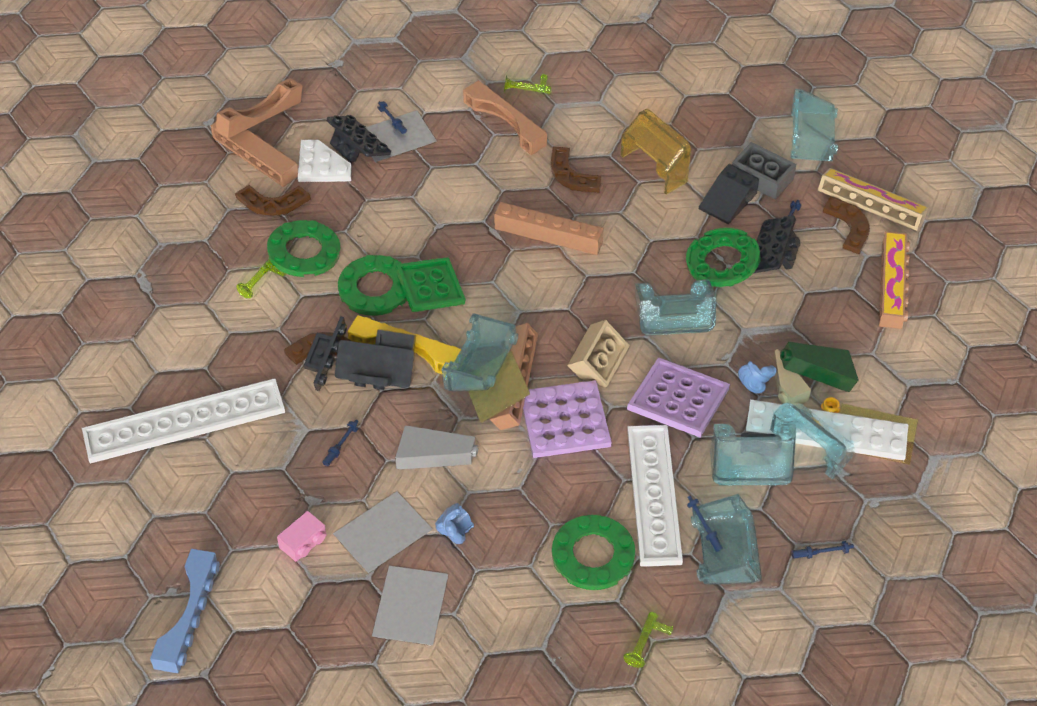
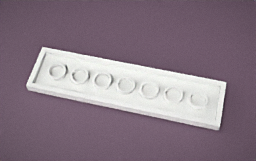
M750 400L745 433L776 434L785 442L905 460L908 424Z
M628 426L627 432L640 566L682 565L683 559L668 426Z

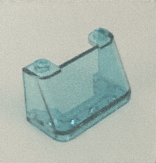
M795 89L791 109V116H793V144L790 158L833 161L834 154L837 155L838 144H835V118H837L838 108H835L834 104L803 89Z
M709 279L695 281L691 285L690 294L654 296L653 288L648 283H635L639 324L644 334L709 332L715 327L716 295Z
M473 313L469 319V322L472 323V329L466 332L467 340L455 362H445L442 368L445 390L452 392L481 391L493 387L497 373L512 345H515L518 340L516 325Z
M784 403L779 406L773 413L770 430L778 436L781 432H789L792 435L799 428L826 450V456L823 459L827 462L825 474L834 479L853 457L855 452L854 445L800 403Z
M714 424L710 449L713 481L719 485L789 484L793 479L796 425H779L776 429V437H736L732 426Z
M736 494L697 506L712 532H717V538L724 548L717 553L711 542L706 540L705 537L708 534L692 507L693 516H691V523L700 532L704 561L703 564H699V569H697L699 581H702L705 585L742 584L761 581L762 575L754 518L740 495Z

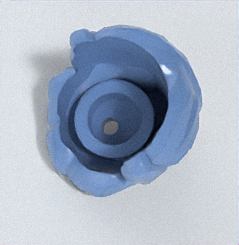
M749 361L748 364L743 365L739 369L738 376L742 384L749 391L760 394L766 390L765 383L775 376L777 368L770 365L762 367L760 370L757 365Z
M459 503L452 504L446 508L435 523L436 530L442 535L449 536L450 540L455 544H462L466 540L465 533L474 527L470 516Z

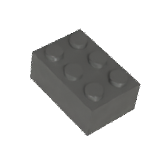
M750 142L732 162L733 166L759 178L758 191L775 200L794 180L795 163L753 142Z

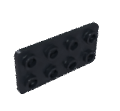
M334 115L327 117L326 121L335 128L330 144L348 161L356 162L360 151L368 157L391 155L392 151L388 146L382 143L375 134L368 131L366 126L360 124L354 116Z
M794 215L768 219L762 223L757 238L760 250V263L754 273L777 270L782 264L786 270L793 268L801 244L799 237L793 231L796 222Z
M341 340L338 344L335 377L354 382V386L366 387V384H371L374 389L385 390V387L388 386L409 388L415 352L410 349Z

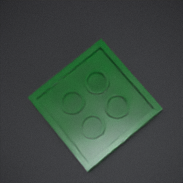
M449 257L396 264L395 270L412 312L465 304V296Z

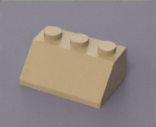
M603 320L590 325L567 366L580 379L586 381L596 380L597 385L607 387L630 345L607 320Z

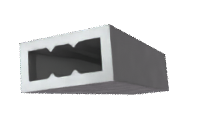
M405 425L395 457L396 468L401 470L472 464L473 457H477L478 445H475V437Z

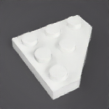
M301 140L298 182L351 181L352 166L350 162L319 140Z

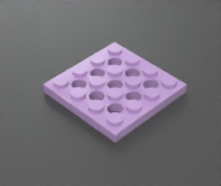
M658 358L628 403L627 410L701 437L727 394L730 384Z
M596 380L529 389L530 395L525 397L523 414L533 458L611 447V438ZM582 398L585 402L579 403L576 399ZM564 401L566 404L558 405L557 402ZM543 403L546 404L547 407L539 408L537 405ZM580 414H588L589 417H588V418H581L579 415H580ZM563 416H567L570 419L568 421H562L560 418ZM548 419L551 422L544 424L541 420ZM585 429H590L593 432L591 434H585L583 431ZM571 432L574 435L571 437H567L564 435V433ZM545 435H552V436H554V438L548 440V439L544 438V436H545Z

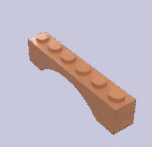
M289 78L278 83L274 90L254 107L245 110H236L228 107L218 112L216 131L230 138L301 103L302 85Z
M478 80L463 89L465 104L474 111L490 113L507 121L518 134L520 147L530 155L547 146L546 131L537 126L532 120H529L522 112L511 106L509 102H506L497 93H494L487 85Z

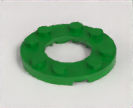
M298 220L284 223L271 233L267 241V252L270 262L281 272L297 277H304V274H314L317 276L327 272L338 262L340 257V241L335 232L329 227L314 220ZM305 236L315 238L322 246L319 254L307 259L294 257L286 249V244L289 240H293L294 237L303 238Z
M718 228L707 231L703 237L698 240L695 239L687 250L686 263L688 271L694 279L710 287L734 286L749 278L756 271L760 263L759 245L755 239L747 235V232L740 229ZM729 246L741 253L740 262L734 264L731 269L726 268V270L722 271L715 268L712 269L705 262L707 254L717 247Z
M367 255L351 262L343 269L338 279V292L341 301H344L350 310L368 316L385 315L391 313L392 309L399 305L403 306L407 298L395 270L396 264L403 263L390 256ZM369 272H383V274L386 273L393 280L391 289L381 296H367L357 288L359 278L366 276Z
M584 515L568 521L558 530L552 543V560L557 572L561 573L568 580V583L586 590H602L617 585L618 581L628 576L635 561V544L628 530L619 522L606 516ZM593 534L606 538L614 549L613 558L607 564L594 568L584 566L578 562L573 553L576 542L584 536Z

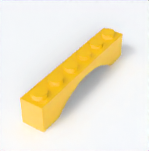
M357 315L347 331L348 339L351 341L374 345L378 329L416 335L414 352L424 358L436 373L453 378L462 362L461 349L456 346H450L401 328L398 329L386 323L371 320L368 317Z

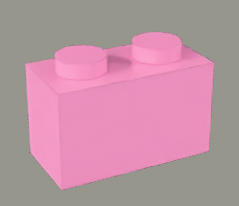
M307 511L277 536L279 548L297 562L300 558L307 556L314 546L324 541L326 537L325 525Z

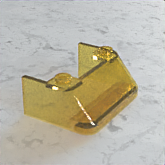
M644 109L639 112L622 134L621 156L624 157L640 148L657 162L656 172L659 177L665 180L664 193L667 195L688 182L691 147L685 138L651 110Z

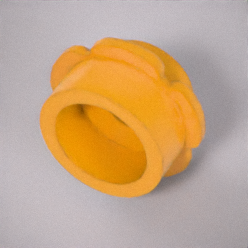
M828 397L821 404L822 411L840 412V404L836 398Z

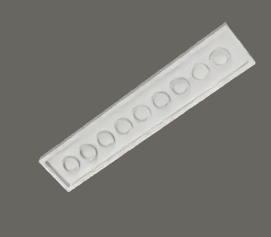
M271 379L84 427L82 432L89 462L94 463L285 413L276 379Z

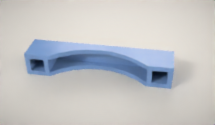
M197 549L190 550L185 563V570L190 581L188 605L176 625L165 635L157 639L150 657L154 669L179 674L181 666L185 665L187 649L192 646L194 630L200 624L201 610H204L207 604L206 596L213 588L214 574H217L219 571L220 563L217 561L214 552Z

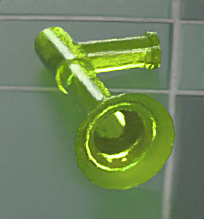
M545 74L540 76V85L515 82L506 75L504 91L509 88H517L550 94L551 86H546L548 76Z
M268 259L247 283H238L236 288L241 296L249 299L253 297L252 288L268 271L276 273L281 277H285L286 273L278 270Z
M649 612L634 650L625 653L623 656L625 662L632 667H643L645 661L642 658V652L652 630L655 629L671 636L674 627L657 622L658 615L654 612Z

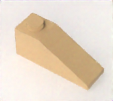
M778 349L775 350L773 366L777 368L775 380L779 401L782 404L795 407L808 402L811 389L799 374L784 369L780 359V351Z

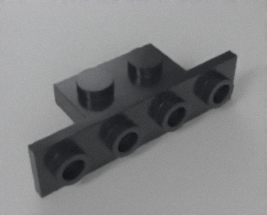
M340 316L332 336L317 332L304 363V369L317 372L313 382L316 391H320L321 386L326 384L327 371L332 368L334 363L333 357L335 352H338L340 339L346 334L347 325L342 316Z

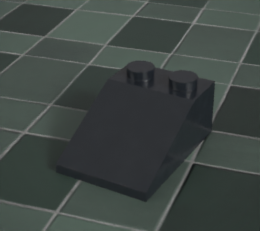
M729 163L716 178L699 205V210L729 225L757 194L759 178Z

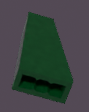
M788 342L780 352V359L784 369L837 389L850 392L859 381L849 350Z

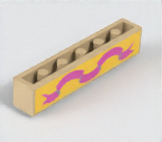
M829 168L822 175L818 188L820 192L916 231L924 223L929 207L832 168Z

